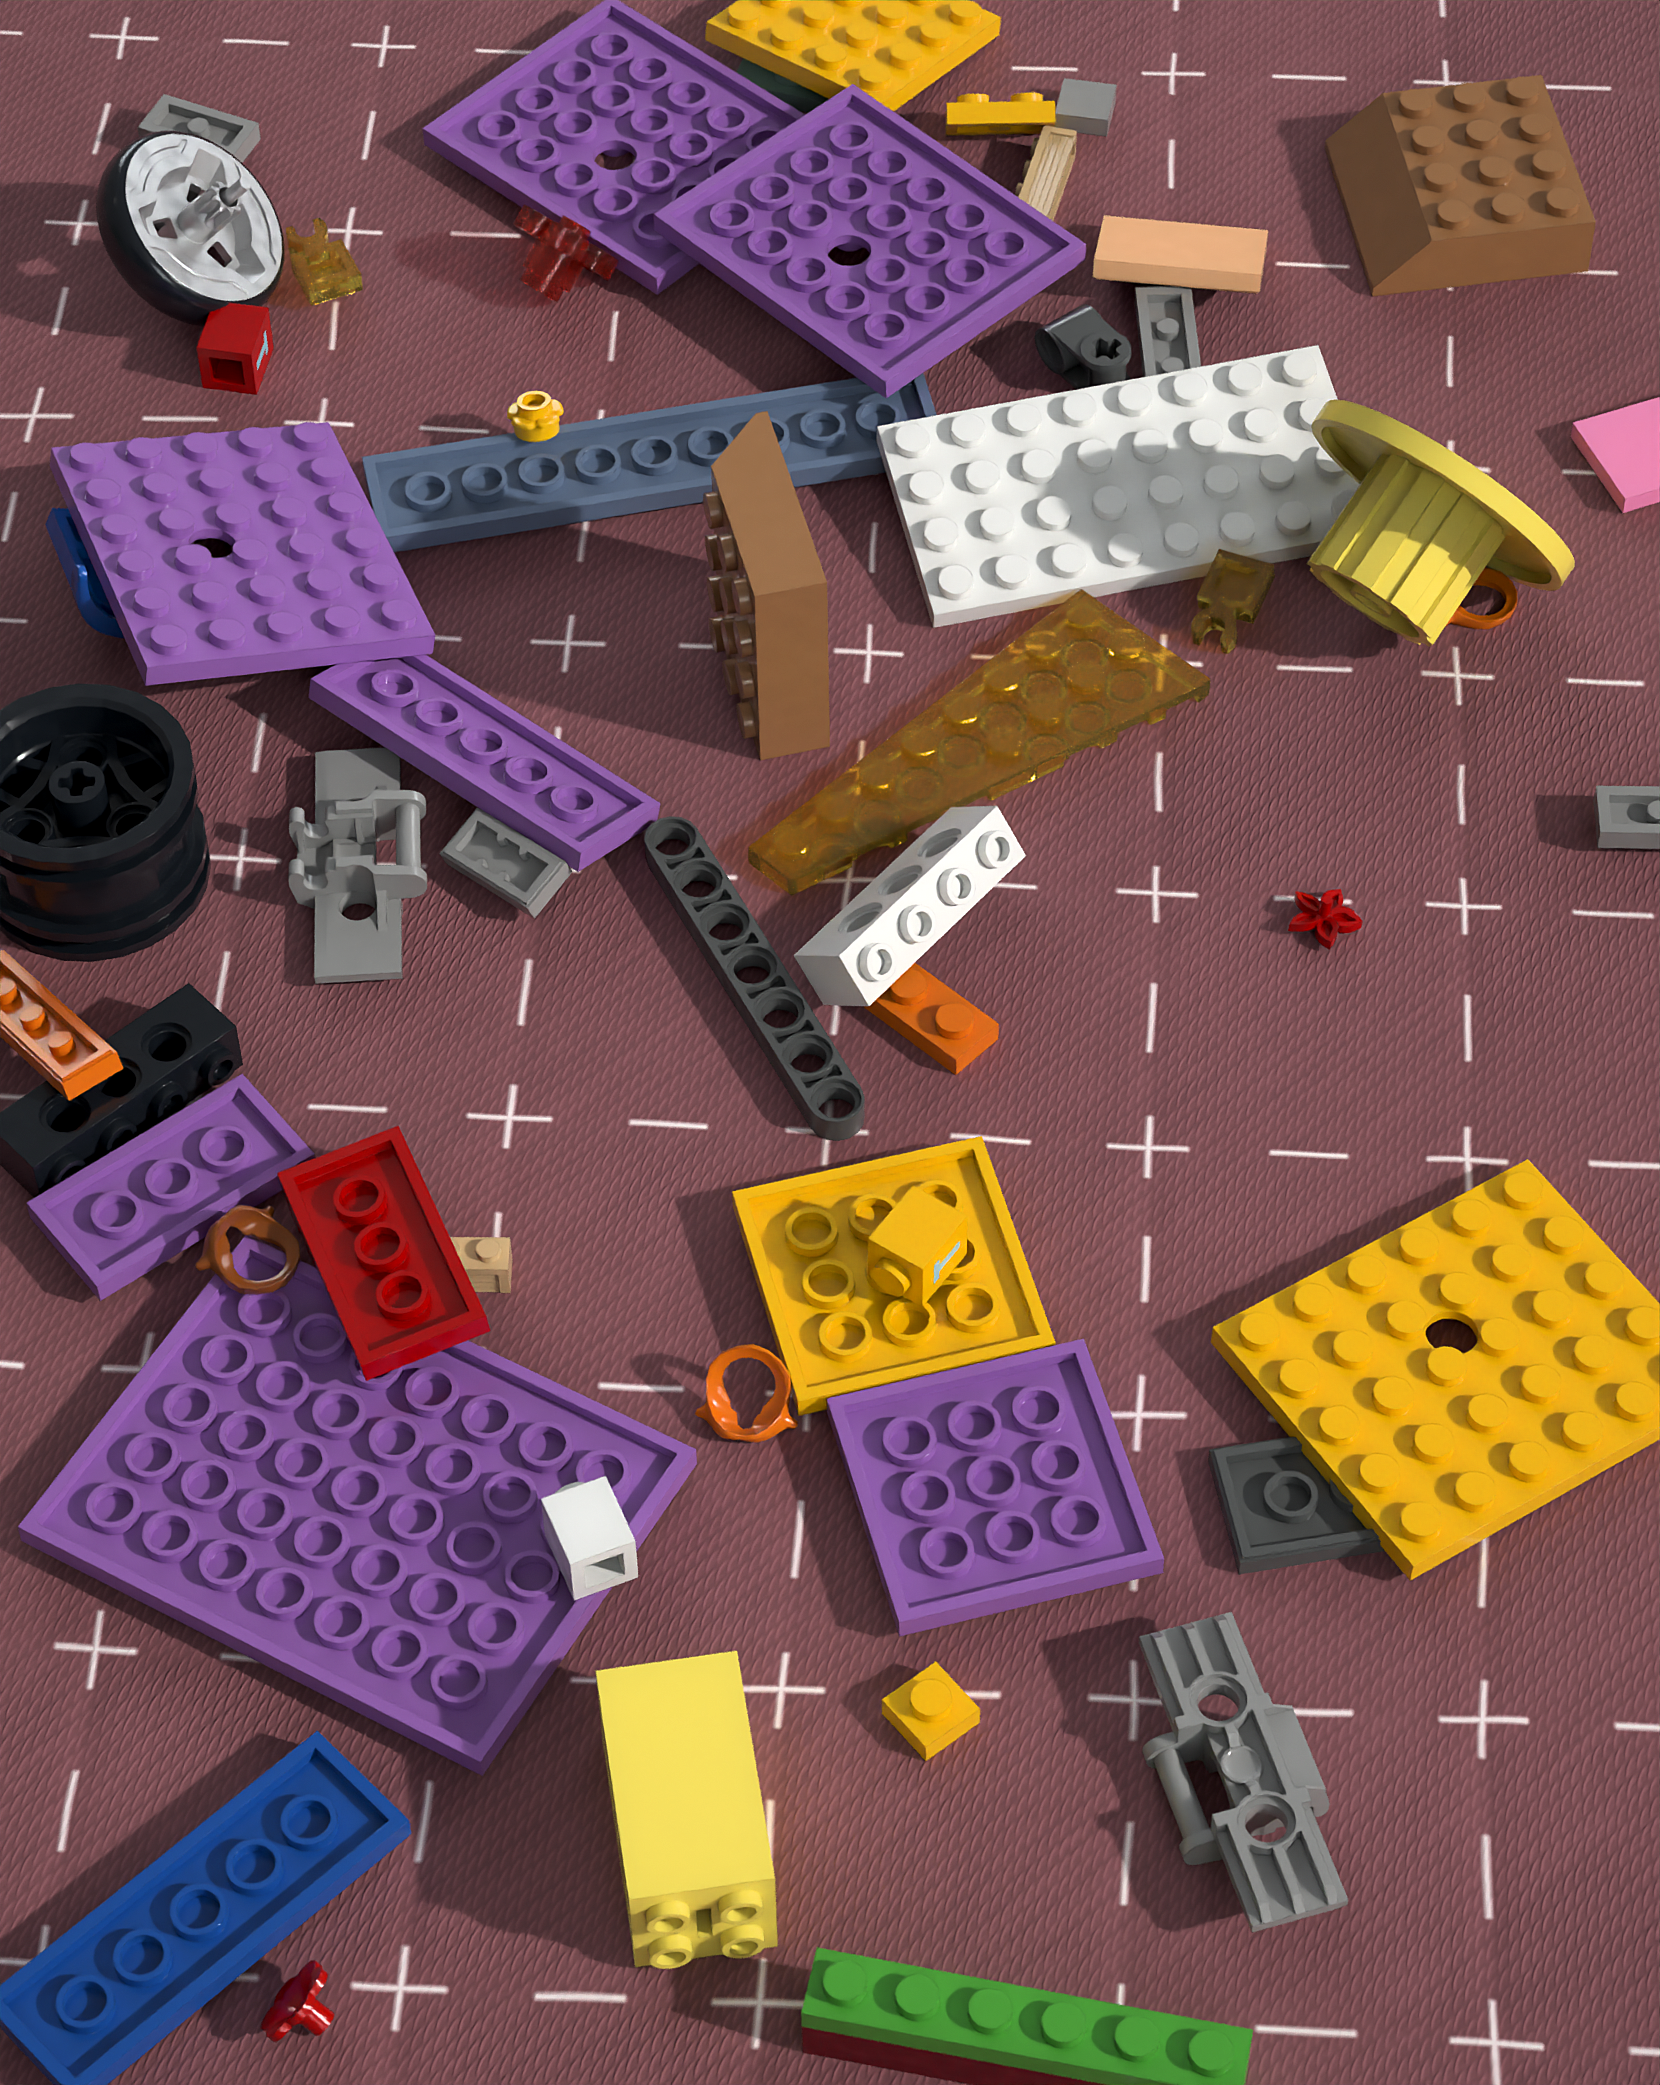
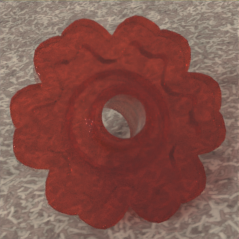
M523 205L513 222L515 227L536 239L521 264L526 269L519 280L557 303L564 291L570 293L584 268L609 281L619 263V260L587 241L592 233L590 230L564 215L559 223L540 212Z

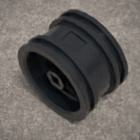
M78 683L51 687L15 700L0 710V931L12 942L32 953L61 961L95 962L121 958L151 947L176 931L197 908L207 889L211 870L203 814L197 805L199 793L190 741L179 721L161 704L138 692L116 686Z

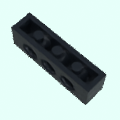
M187 983L105 1040L117 1051L124 1069L70 1101L48 1081H45L0 1112V1165L34 1198L179 1112L186 1104L212 1086L220 1085L228 1080L234 1071L243 1065L236 1025L190 983Z

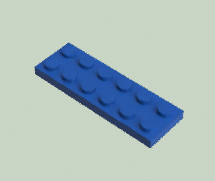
M316 1731L0 1985V2028L53 2085H108L412 1834L409 1819L325 1737Z

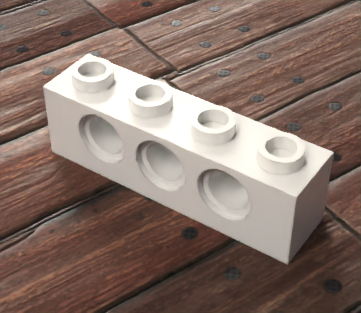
M998 806L951 807L794 954L795 959L823 1005L870 1006L1026 856Z

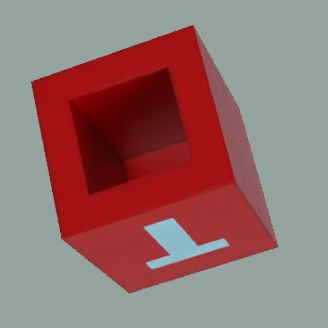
M229 303L227 306L209 312L196 347L203 388L253 395L258 394L274 349L268 307Z

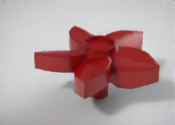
M1341 889L1326 891L1320 901L1310 894L1295 892L1294 900L1302 913L1297 914L1291 920L1288 931L1303 932L1315 928L1317 941L1330 950L1337 939L1338 933H1351L1361 929L1363 921L1354 910L1342 906L1343 895Z

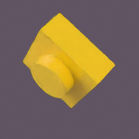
M937 1662L931 1664L882 1699V1714L925 1761L980 1723V1708Z

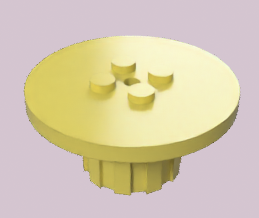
M1329 400L1314 419L1311 428L1320 446L1360 485L1307 564L1311 566L1310 571L1330 588L1332 593L1383 628L1399 634L1408 641L1418 645L1423 643L1430 647L1435 643L1485 567L1500 571L1515 582L1546 591L1558 590L1575 567L1574 557L1569 548L1556 532L1533 510L1487 474L1426 435L1376 410L1345 400Z

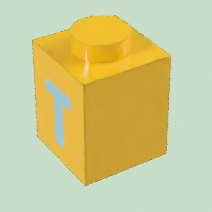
M912 1185L868 1237V1277L872 1278L886 1293L897 1297L903 1296L923 1307L967 1254L968 1215Z

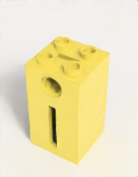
M737 1651L596 1670L602 1742L635 1967L652 1965L660 1969H672L681 1967L696 1958L723 1954L730 1958H746L758 1954L764 1948L777 1947L775 1875Z

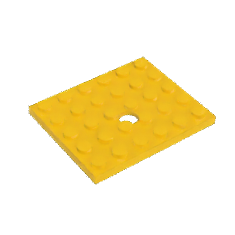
M1528 1159L1212 1328L1211 1344L1288 1436L1296 1437L1302 1444L1301 1451L1329 1484L1330 1479L1334 1482L1341 1494L1353 1505L1352 1512L1366 1529H1373L1379 1536L1378 1539L1381 1541L1380 1546L1410 1581L1660 1440V1303ZM1441 1319L1459 1320L1467 1324L1474 1331L1477 1343L1466 1353L1448 1346L1434 1348L1426 1337V1330L1432 1323Z

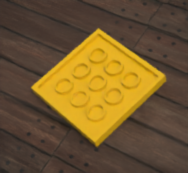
M738 0L706 22L705 40L828 99L854 84L894 112L999 36L1001 17L982 9L980 5L969 0Z
M982 1136L732 1191L733 1209L782 1363L790 1374L791 1394L798 1416L827 1410V1398L1055 1345V1339ZM912 1185L968 1215L967 1254L923 1307L903 1296L897 1297L886 1293L872 1278L868 1277V1237Z

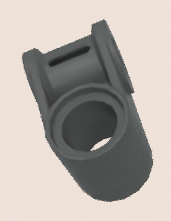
M1083 304L1044 325L1035 332L1036 348L1044 364L1052 372L1059 374L1076 390L1131 380L1126 372V364H1128L1131 358L1130 342L1125 336L1119 334L1105 322L1100 314L1090 305Z

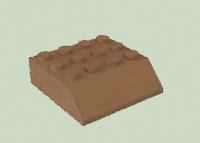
M1542 75L1382 93L1325 140V151L1372 297L1588 272L1596 221Z
M768 411L755 413L712 464V492L703 493V505L708 526L710 529H714V534L705 536L709 566L712 571H716V576L707 577L710 604L713 612H717L716 617L709 618L711 641L716 653L725 651L727 660H723L722 666L729 695L739 694L741 703H737L736 708L742 737L744 739L753 737L760 760L830 747L827 580Z

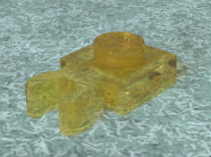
M321 218L313 219L315 234L310 237L297 235L293 226L286 227L287 246L290 253L292 272L311 306L363 290L361 273L343 240L339 239L329 243L327 225Z
M1219 549L1197 594L1198 606L1203 610L1194 617L1191 624L1193 644L1200 646L1207 632L1220 630L1223 632L1220 637L1221 652L1229 654L1235 648L1238 640L1237 619L1254 624L1275 579L1274 564Z

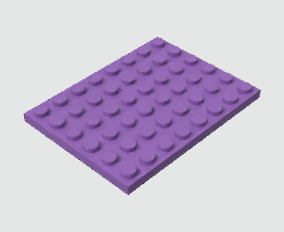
M248 1235L244 1236L231 1253L233 1255L234 1269L237 1273L247 1280L254 1281L268 1280L276 1276L284 1268L287 1260L284 1252ZM300 1261L295 1275L285 1287L265 1294H240L229 1288L215 1274L19 1524L18 1530L22 1542L483 1776L612 1588L610 1587L573 1600L545 1536L541 1498L553 1495L567 1484L574 1482L587 1483L606 1476L635 1539L637 1552L697 1465L695 1448L468 1340L366 1381L318 1270Z

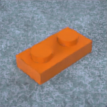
M914 963L870 1006H864L865 1009L954 1075H957L997 1041L999 1036V1023L917 963Z

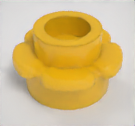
M530 391L520 395L517 402L508 408L507 418L511 420V424L514 426V433L519 439L528 442H541L551 439L559 432V416L563 415L564 410L562 404L557 400L551 399L549 394L542 391Z

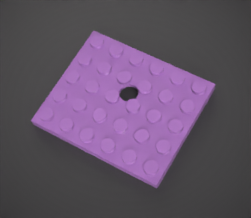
M604 0L423 128L424 145L658 295L699 263L654 231L653 214L805 114L619 0ZM630 152L636 158L630 166L619 170L602 168L594 161L600 153L611 157H618Z
M854 84L653 214L654 231L884 398H888L1085 261L1086 243ZM834 247L843 251H856L864 247L869 251L870 257L861 264L843 266L833 262L828 257V253Z
M304 422L298 425L271 428L249 427L238 431L216 433L195 432L184 436L151 439L140 437L129 441L96 444L79 443L74 446L51 448V471L145 686L433 654L435 633L329 422ZM215 538L227 542L233 547V550L228 556L211 558V553L207 548L191 543L196 540Z

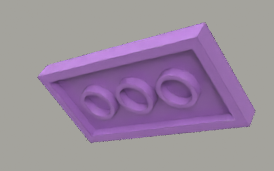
M241 1074L28 1201L27 1208L31 1220L97 1298L102 1301L205 1238L210 1226L223 1217L231 1208L237 1205L255 1207L280 1192L282 1188L277 1173L314 1159L315 1154L250 1081Z

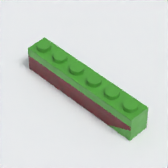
M818 1947L801 2012L803 2053L969 2085H1245L1253 2029Z

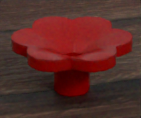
M311 1960L297 1976L290 1978L281 1987L275 1997L273 2007L263 2018L261 2029L266 2032V2037L273 2042L282 2039L297 2024H301L315 2036L321 2035L331 2024L334 2012L316 1999L328 1978V1973L322 1969V1965L317 1961Z

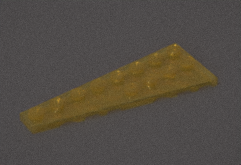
M1081 589L748 847V863L792 896L851 868L852 861L876 847L888 845L890 848H893L908 841V832L935 819H939L951 807H963L984 796L992 801L1064 767V761L1069 759V756L1087 747L1097 745L1100 748L1106 747L1117 741L1119 732L1144 720L1152 725L1165 719L1167 709L1190 698H1194L1197 702L1202 701L1209 695L1210 678Z

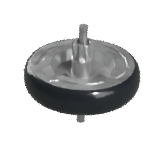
M158 131L140 136L120 149L108 163L102 174L96 195L99 232L104 247L115 268L142 299L173 319L203 327L209 312L225 307L229 303L262 307L274 293L283 272L285 251L283 232L277 212L268 194L256 177L240 160L221 146L201 136L180 131ZM189 190L198 193V197L191 203L186 199ZM160 222L165 223V225L160 230H158V232H156L153 224ZM211 246H214L225 261L224 267L207 253Z

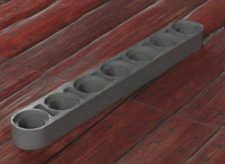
M669 816L653 822L646 830L644 838L645 858L649 869L809 1127L817 1136L826 1140L840 1141L851 1138L860 1131L864 1125L865 1097L852 1072L698 829L690 821L682 817ZM670 839L681 840L689 846L684 852L676 855H666L656 849L661 842ZM695 881H705L715 887L712 893L704 897H691L682 891L687 884ZM723 923L733 924L742 930L739 936L730 940H719L709 934L713 927ZM755 966L765 969L769 976L762 982L750 984L740 981L736 974L743 968ZM776 1010H786L797 1017L793 1024L783 1028L772 1027L763 1021V1018L768 1013ZM811 1054L820 1057L825 1064L819 1070L808 1073L796 1070L791 1065V1062L800 1055ZM840 1099L850 1103L853 1106V1110L844 1117L832 1118L824 1115L819 1110V1107L828 1100Z

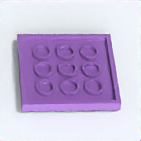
M1084 1339L827 1398V1415L899 1637L1163 1573L1164 1556Z

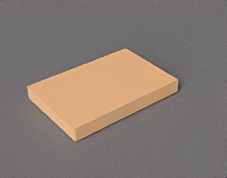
M1104 216L1094 257L1093 277L1100 280L1257 294L1261 288L1268 230Z

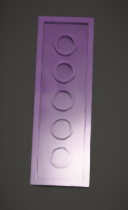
M426 654L336 664L310 679L308 698L487 814L566 861L568 866L577 872L643 832L653 822L658 820L660 809L658 801Z

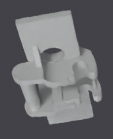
M387 748L315 752V824L305 820V812L302 808L295 807L289 811V833L297 848V859L289 862L288 884L297 903L315 909V984L403 979L402 899L421 896L427 890V874L421 868L420 820L426 814V799L417 791L401 790V757ZM380 840H396V865H377V843ZM358 903L368 904L375 909L371 916L363 920H350L342 915L347 907Z
M1232 1612L1139 1636V1645L1173 1732L1159 1735L1148 1741L1143 1746L1142 1753L1147 1765L1150 1768H1156L1183 1837L1179 1849L1184 1862L1189 1865H1199L1223 1859L1252 1933L1348 1905L1347 1895L1315 1817L1324 1815L1329 1809L1330 1802L1326 1788L1293 1707L1290 1705L1273 1704L1269 1693H1264ZM1223 1695L1230 1698L1236 1704L1238 1711L1228 1720L1214 1721L1205 1717L1200 1712L1198 1704L1207 1696ZM1202 1760L1209 1773L1219 1772L1228 1795L1230 1809L1212 1814L1211 1828H1209L1184 1763ZM1285 1826L1286 1828L1284 1836L1274 1842H1261L1253 1838L1256 1835L1273 1833L1279 1827Z

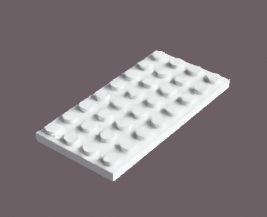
M1310 346L877 426V444L933 628L1312 556L1360 485L1325 452L1312 432L1311 425L1325 403L1329 400H1338L1319 346Z

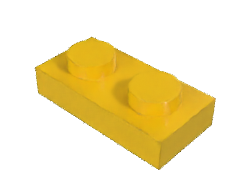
M1039 93L1013 94L1010 96V102H989V96L985 94L957 96V103L946 104V135L1041 134L1044 125L1055 127V101H1043V95Z

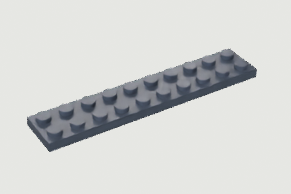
M923 373L888 398H884L860 379L852 378L560 425V430L554 437L541 442L524 441L519 439L515 433L364 456L362 457L371 508L393 552H400L703 502V493L712 492V464L755 413L768 411L794 487L886 473L876 440L877 426L936 416L937 414Z

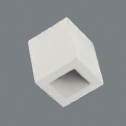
M606 1476L587 1483L574 1482L567 1484L553 1495L541 1498L545 1536L573 1600L638 1578L635 1539Z

